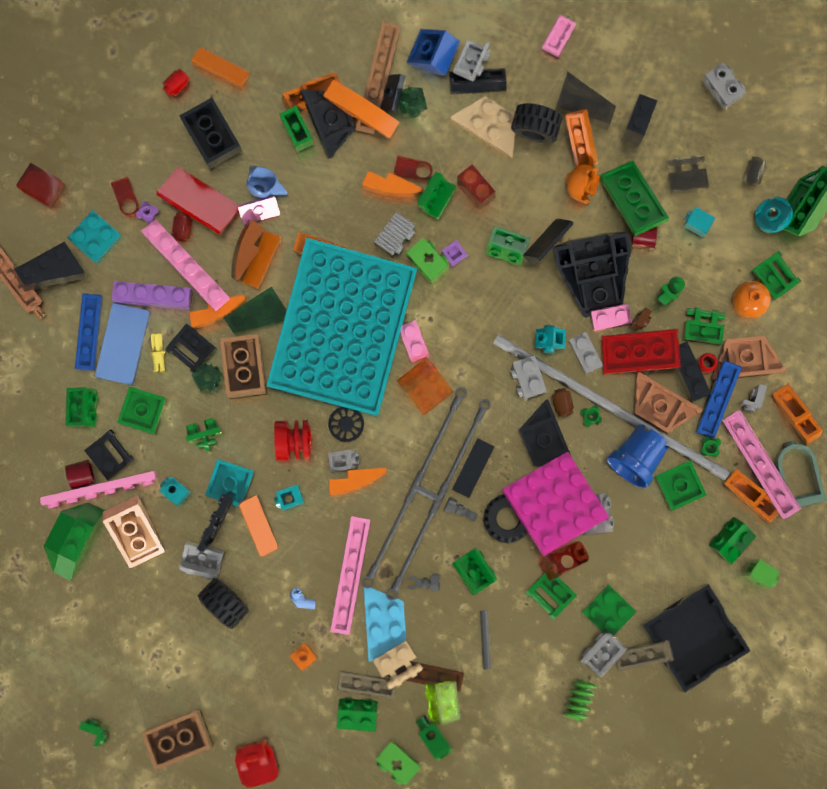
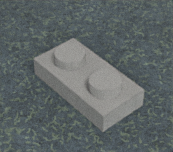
M587 332L569 340L585 375L603 366Z

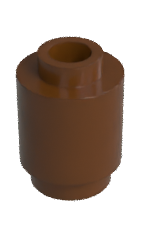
M566 388L554 390L555 394L551 396L558 417L574 414L571 392L566 391Z

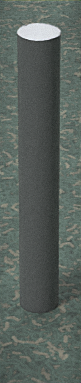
M488 610L480 611L483 670L491 669Z

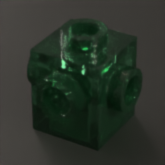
M409 87L402 91L399 101L401 115L415 118L420 116L421 112L427 110L422 88Z
M207 363L196 368L197 372L191 374L200 392L206 389L210 392L219 387L218 383L221 382L220 377L222 376L217 366L207 365ZM208 374L211 376V379L206 380L204 376Z

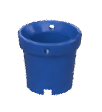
M638 425L617 450H613L606 458L610 467L618 475L640 488L649 487L653 480V473L669 449V446H665L667 441L653 429H650L649 432L644 431L645 425Z

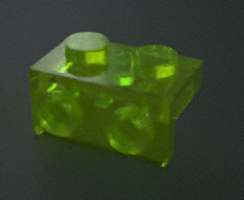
M450 680L436 685L432 683L426 684V697L429 702L428 714L431 721L443 725L461 719L456 681Z

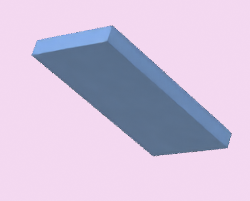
M112 303L95 373L96 378L133 386L150 311Z

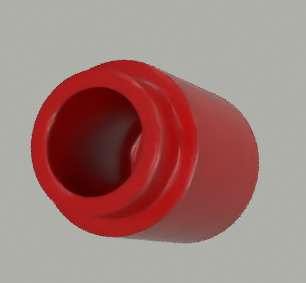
M179 68L177 71L174 70L162 83L164 86L162 89L167 95L176 97L188 85L190 78Z
M704 353L696 360L702 374L711 373L718 365V360L712 353ZM703 361L708 363V367L704 365Z

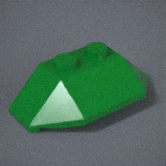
M819 167L818 170L800 178L786 199L792 206L793 218L790 224L784 228L785 231L802 236L817 228L827 212V167Z
M88 502L60 512L43 546L54 573L72 581L103 518L105 510Z

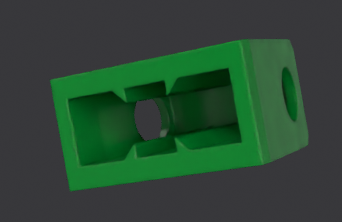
M426 716L416 721L421 730L418 735L436 761L439 762L454 751L435 723L431 724ZM433 732L436 736L433 740H430L429 734Z

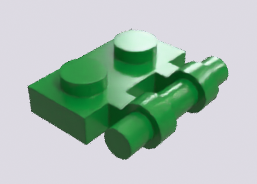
M701 307L687 308L686 315L693 316L694 319L685 321L683 340L721 345L723 343L725 325L717 324L718 319L725 320L726 313L718 312L715 309H712V311L702 310ZM700 318H710L711 321L710 323L700 322Z

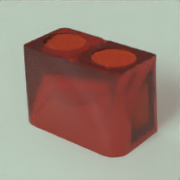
M30 163L16 186L22 192L53 208L65 184L62 180Z
M473 164L457 176L458 187L476 208L483 209L496 198V191ZM468 171H473L476 173L477 179L473 183H467L464 180V174ZM481 184L486 185L489 189L488 196L484 198L476 194V188Z
M576 541L548 554L540 565L549 581L586 563L589 560V555L583 544ZM564 555H569L573 558L574 565L571 568H566L562 565L561 559ZM553 563H555V564L557 565V567H558V572L556 571V569H555Z

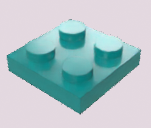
M92 210L67 238L97 264L118 241L121 234Z
M217 459L205 496L219 500L222 494L225 495L232 491L237 494L232 505L239 507V501L246 498L255 471Z

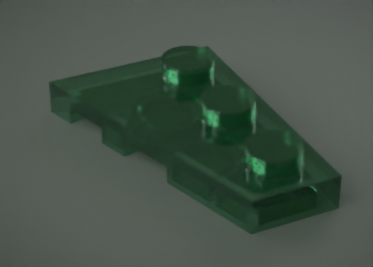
M270 287L223 318L232 332L238 334L284 322L287 310L273 288Z

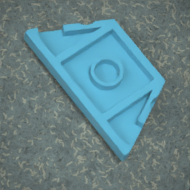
M364 588L368 659L373 661L406 641L404 601L397 598L391 601L387 599L386 594L373 588Z

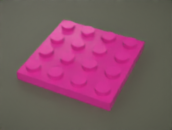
M569 452L564 453L502 490L543 557L609 518Z

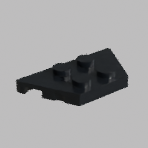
M301 90V96L327 159H331L338 148L345 143L347 137L356 129L354 121L349 114L322 96L325 91Z
M547 399L519 429L533 466L542 467L564 453L569 452Z

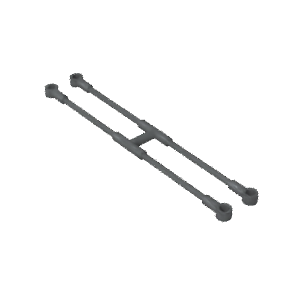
M464 387L456 389V396L450 406V411L430 452L404 499V504L375 563L370 567L367 576L362 579V586L364 588L372 587L373 579L379 568L378 565L416 492L433 500L428 511V517L399 575L396 576L393 585L386 592L388 600L392 601L397 598V592L404 580L403 576L432 517L435 516L450 486L449 483L478 424L481 423L486 411L491 407L490 400L482 399L480 401V408L474 418V423L438 493L436 494L420 486L425 476V470L454 412L457 411L462 399L467 395V390ZM463 390L465 394L464 396H459L457 392ZM482 402H487L489 406L483 408ZM365 579L371 580L370 586L364 585ZM390 591L395 592L396 595L394 598L388 597V593Z

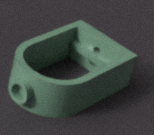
M796 440L785 442V448L778 452L774 461V465L786 483L782 467V459L785 453L793 449L798 450L807 457L816 491L794 497L799 506L827 501L817 460L812 450L804 445L796 444Z

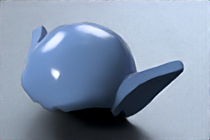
M250 166L246 186L253 196L265 198L270 195L288 194L271 170L265 167Z

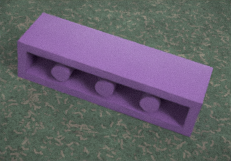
M114 281L112 301L116 304L191 310L193 291L186 287Z

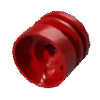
M298 420L294 422V429H290L288 421H275L274 445L276 461H289L291 452H295L296 460H300V452L304 453V460H310L312 431L308 420H303L302 429H299Z

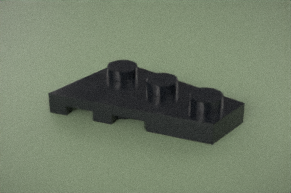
M232 491L225 495L222 494L217 503L220 506L211 515L210 524L201 536L202 539L197 547L198 551L203 553L213 544L237 494Z

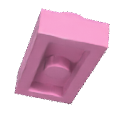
M629 304L590 311L594 331L632 323Z
M416 320L402 325L400 335L411 363L429 357Z

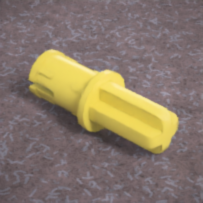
M159 333L151 334L152 352L150 355H152L153 372L159 371L158 364L160 371H166L162 335Z

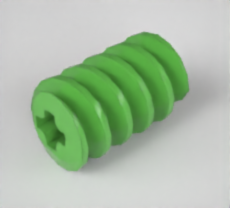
M578 679L579 682H572L576 690H570L574 697H568L567 699L572 705H565L570 711L563 712V715L583 722L581 719H588L584 711H590L586 704H592L593 702L588 696H595L591 689L597 688V685Z

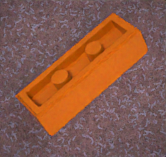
M202 47L199 48L191 59L193 65L239 89H242L250 75V72Z
M587 109L565 114L576 167L584 164L595 166L598 163Z
M264 231L258 245L260 250L249 264L242 283L255 289H260L281 243V236Z
M257 495L239 501V507L260 557L277 549L278 545Z

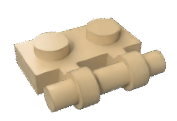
M407 640L373 660L382 678L388 674L392 677L391 680L386 682L389 690L395 686L402 685L401 682L410 677L414 678L418 672L423 670L420 663L415 666L411 665L410 661L415 659L416 656ZM405 665L407 670L397 675L395 670Z

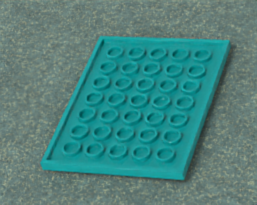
M306 237L266 386L378 416L417 268Z

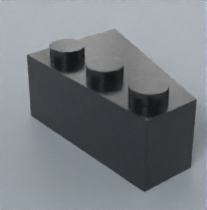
M64 241L15 268L14 276L24 292L46 288L50 285L84 280L85 272Z

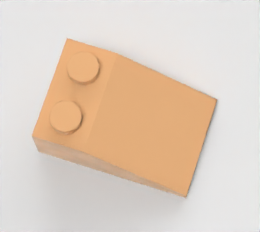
M138 495L103 512V523L129 568L165 552L152 521Z

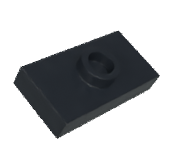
M402 74L388 75L380 107L381 110L386 113L397 112L406 76Z

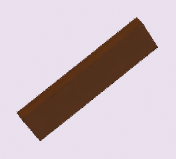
M410 661L412 666L418 664L417 662ZM420 663L423 670L418 672L414 678L406 679V681L460 692L464 672ZM403 665L396 669L395 672L399 675L406 671L407 668Z

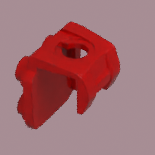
M266 738L235 747L237 754L235 763L243 786L248 788L270 783L278 777L279 769L274 751L268 745Z

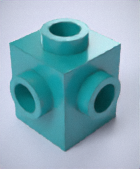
M544 325V328L536 329L535 348L543 349L544 353H554V350L565 349L566 330L555 328V325Z

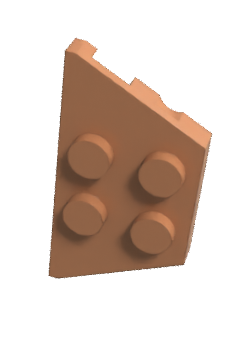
M765 336L726 339L718 359V365L713 372L712 380L716 379L723 360L742 367L738 377L785 373L787 370L777 358L778 355L770 347Z
M640 372L637 373L634 408L636 416L668 434L702 412L703 409L646 375Z

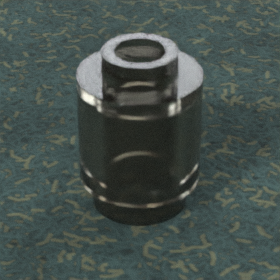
M752 157L748 161L743 175L747 185L756 186L761 184L767 168L766 160L760 157Z

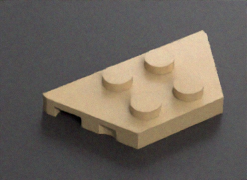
M483 97L451 116L450 120L508 157L511 158L513 156L515 133L511 130L514 118L513 113L489 98Z

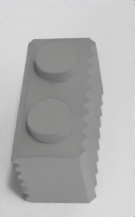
M396 212L375 239L374 244L393 258L395 254L399 255L405 247L403 243L406 239L410 241L415 235V224L399 212Z

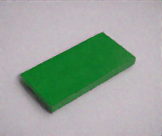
M634 160L600 175L602 184L634 236L669 221L667 213Z

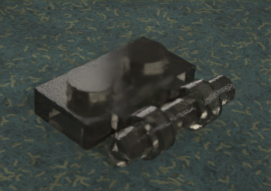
M691 155L690 158L681 159L676 157L674 160L666 161L667 168L674 167L675 172L668 174L670 193L706 189L709 187L706 168H698V164L705 163V156L697 157V155ZM691 165L692 170L682 171L681 166Z

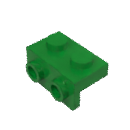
M435 172L429 178L424 192L419 195L417 205L424 213L439 219L457 187L447 182L441 173Z
M733 517L727 522L720 533L714 537L709 546L717 551L727 563L732 565L757 536L744 522Z
M474 548L452 563L473 596L497 581L494 570L489 567L484 555L477 548Z
M340 698L338 703L337 729L376 732L378 702L369 699Z

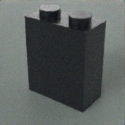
M639 94L621 141L639 147L658 100Z

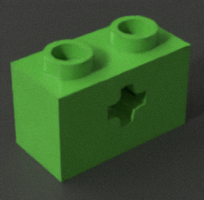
M422 238L406 252V256L432 284L448 270L449 265L447 263L449 261L442 253L439 255L435 251L436 247L430 240L426 241ZM425 257H433L432 263L429 261L425 262Z
M753 559L742 576L760 588L770 589L771 586L774 587L777 584L780 571L761 559Z
M392 740L376 757L378 761L376 765L384 772L388 770L393 774L391 778L399 785L403 783L406 786L421 768L419 763ZM401 760L402 767L393 768L394 763L392 761Z

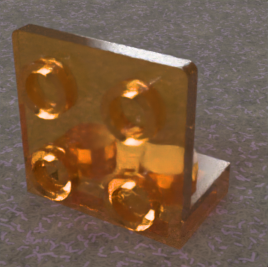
M424 358L397 380L399 386L409 395L423 415L453 393V390L438 369L427 358Z

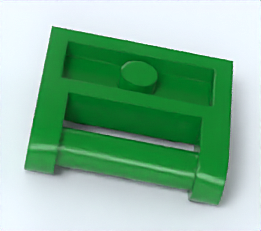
M780 251L751 270L759 282L768 288L773 301L801 282V279L794 275L783 260ZM775 261L789 279V284L784 281L772 262Z
M550 568L525 592L528 597L531 596L549 614L552 620L577 596ZM539 587L559 605L556 609L536 591Z

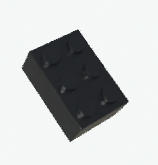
M213 98L179 115L209 170L242 152L240 144Z

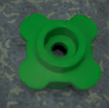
M594 405L592 408H583L581 410L585 426L589 427L591 424H600L602 422L598 406Z
M707 436L702 439L703 448L701 449V454L713 455L714 457L719 456L721 440L719 438L710 439Z

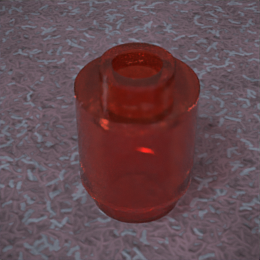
M177 212L173 218L171 235L177 241H186L191 235L192 219L184 212Z

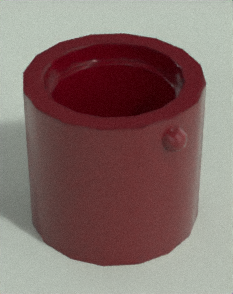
M657 227L637 236L631 233V247L655 248Z
M89 460L65 466L66 477L72 490L95 484V476Z

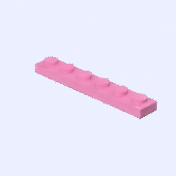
M156 219L141 230L147 240L215 312L230 300L229 296Z
M741 410L724 419V424L782 519H786L801 510V507Z
M152 471L40 498L41 505L48 506V509L59 507V503L65 501L67 504L79 502L78 498L85 497L86 500L97 498L99 493L110 495L116 493V490L121 488L124 491L135 489V485L138 484L149 486L154 484L153 481L158 480L157 472Z
M351 516L330 632L350 635L371 521L369 519Z

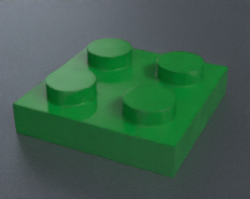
M129 386L117 423L155 435L167 398Z
M691 460L655 476L670 511L707 496Z
M609 584L582 611L602 633L611 632L613 635L637 612Z

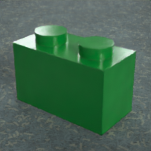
M297 106L279 113L283 126L297 153L314 145L313 138Z

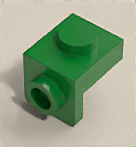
M88 718V720L81 721L79 729L97 735L93 747L98 748L101 744L104 745L108 733H105L107 728L98 725L99 721Z

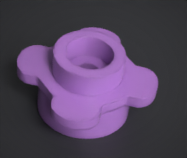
M143 201L140 210L136 212V216L143 218L147 223H151L159 210L157 206H151L147 201Z

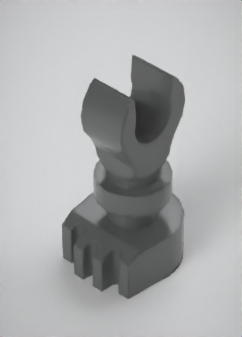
M448 498L443 509L445 512L451 514L454 511L456 515L460 514L470 520H476L477 513L464 508L462 504H456V499Z
M433 574L431 580H428L426 577L418 579L415 576L407 578L414 579L416 582L413 587L407 586L408 589L413 590L418 587L428 589V587H431V591L439 592L440 574Z

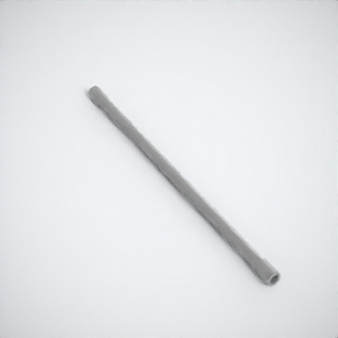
M500 334L497 335L493 342L494 345L520 359L533 356ZM535 357L540 371L635 427L645 425L646 427L643 430L646 432L653 429L667 441V446L706 468L725 481L728 477L730 470L709 460Z

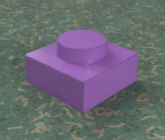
M457 240L441 250V253L447 258L452 267L468 256Z

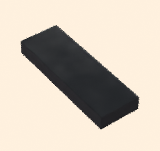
M477 438L452 488L453 491L470 498L495 446Z

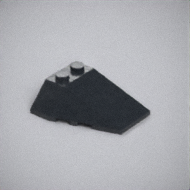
M628 232L602 233L568 240L553 247L556 267L585 318L591 317L590 311L623 304L629 258L631 257Z

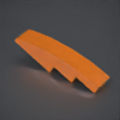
M335 80L331 81L322 95L351 117H356L386 138L391 137L399 124V121Z

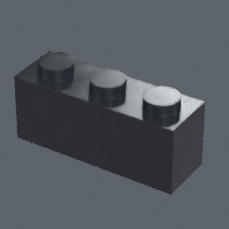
M688 341L679 344L681 368L674 369L688 400L693 403L709 396L711 392Z

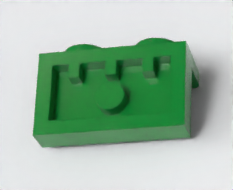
M494 226L485 254L508 261L511 264L521 265L530 237Z
M87 387L67 388L65 426L96 427L97 389Z

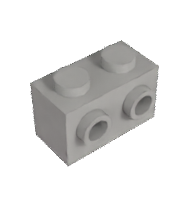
M723 62L708 72L702 81L725 110L741 99L746 92L742 82L737 81L733 76L734 72L731 67L726 66Z

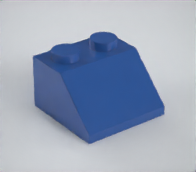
M420 29L406 63L432 74L446 75L460 41L446 30Z

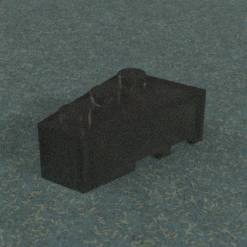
M567 72L555 111L565 116L568 113L587 109L590 124L608 130L616 106L574 75Z

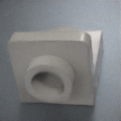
M759 384L756 388L752 389L750 399H753V401L742 400L740 402V405L744 406V410L755 412V410L762 408L767 386Z
M357 450L328 453L330 472L359 469L360 457Z

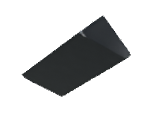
M505 68L483 69L480 76L476 75L474 82L453 73V71L449 72L450 93L452 95L502 92L507 90Z
M555 219L523 254V257L531 265L541 261L572 227L573 222Z

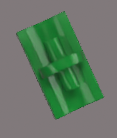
M676 276L671 278L669 283H664L661 287L663 291L658 295L657 299L664 305L671 299L675 301L681 295L680 292L685 288L683 278Z
M214 418L204 420L206 430L199 432L197 423L187 425L188 436H185L186 441L192 443L203 440L196 443L197 448L205 447L206 452L211 451L210 445L216 444L215 438L209 440L207 438L222 434L221 428L218 427Z

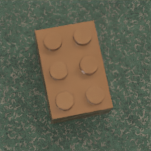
M254 334L220 339L226 396L228 398L267 394L259 335Z
M199 709L141 733L154 770L213 747Z

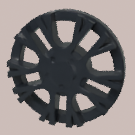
M339 407L332 412L329 417L328 427L335 439L342 442H351L362 434L364 419L359 411L352 410L354 413L351 417L347 415L348 410H352L349 408ZM341 410L345 411L346 416L342 417ZM336 413L341 417L339 420L333 418ZM358 415L359 418L353 421L352 418ZM361 421V428L354 426L355 422ZM332 422H339L338 425H331ZM339 427L340 431L335 434L332 429ZM352 429H356L358 434H355ZM344 431L343 438H340L341 432ZM351 432L353 437L347 439L346 433Z

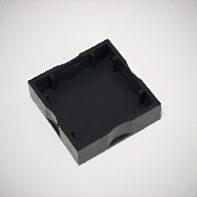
M709 584L702 585L640 624L651 644L669 641L673 660L663 663L679 689L684 693L708 679L718 669L730 665L751 651L737 628L728 619L724 607Z

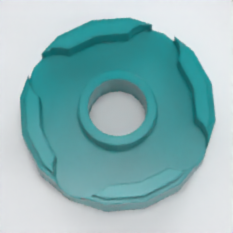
M782 197L764 200L755 211L756 224L762 231L767 233H776L783 230L790 224L793 218L791 204ZM778 212L775 217L770 218L771 213Z

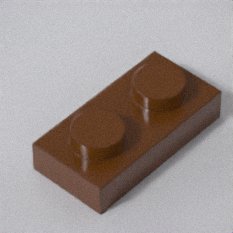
M646 307L638 311L628 328L634 332L639 329L642 330L651 321L650 314L652 311Z

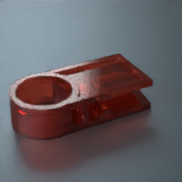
M397 156L394 175L425 182L432 176L433 169L426 161ZM419 166H427L430 169L429 176L425 178L419 177L416 173Z
M126 177L112 182L111 185L121 212L127 217H134L140 207L130 180ZM134 201L136 203L134 212L125 213L123 211L124 203Z

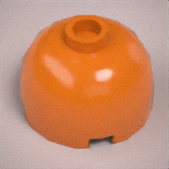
M584 164L577 166L571 173L567 174L565 183H567L568 193L573 199L585 204L591 201L588 198L590 194L595 195L599 185L600 175L597 174V171H600L599 168Z
M755 280L743 282L737 286L732 295V306L736 313L743 318L755 319L760 317L768 310L771 302L768 288L763 283Z

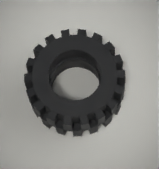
M533 103L518 104L511 130L518 136L541 143L555 142L560 130L562 116L555 110L543 105Z
M499 495L489 502L484 511V527L488 534L497 541L503 543L518 541L527 535L528 532L520 519L518 525L511 530L502 529L498 525L496 517L499 510L504 507L513 508L505 495Z
M213 578L197 595L203 606L228 628L233 629L249 613L246 604L219 579Z

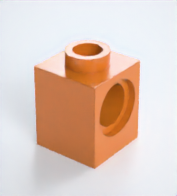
M304 643L290 655V658L303 671L318 656L307 643Z

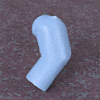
M299 588L291 590L290 598L296 607L315 609V599H306Z

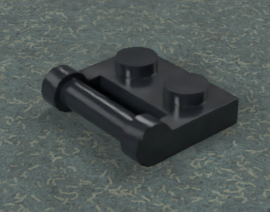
M186 323L168 344L165 351L169 354L172 353L188 366L193 374H196L216 350V347ZM181 343L199 359L196 362L192 361L176 346Z
M112 429L84 450L107 481L135 460L114 436L115 432ZM109 441L123 459L121 463L116 460L104 443Z

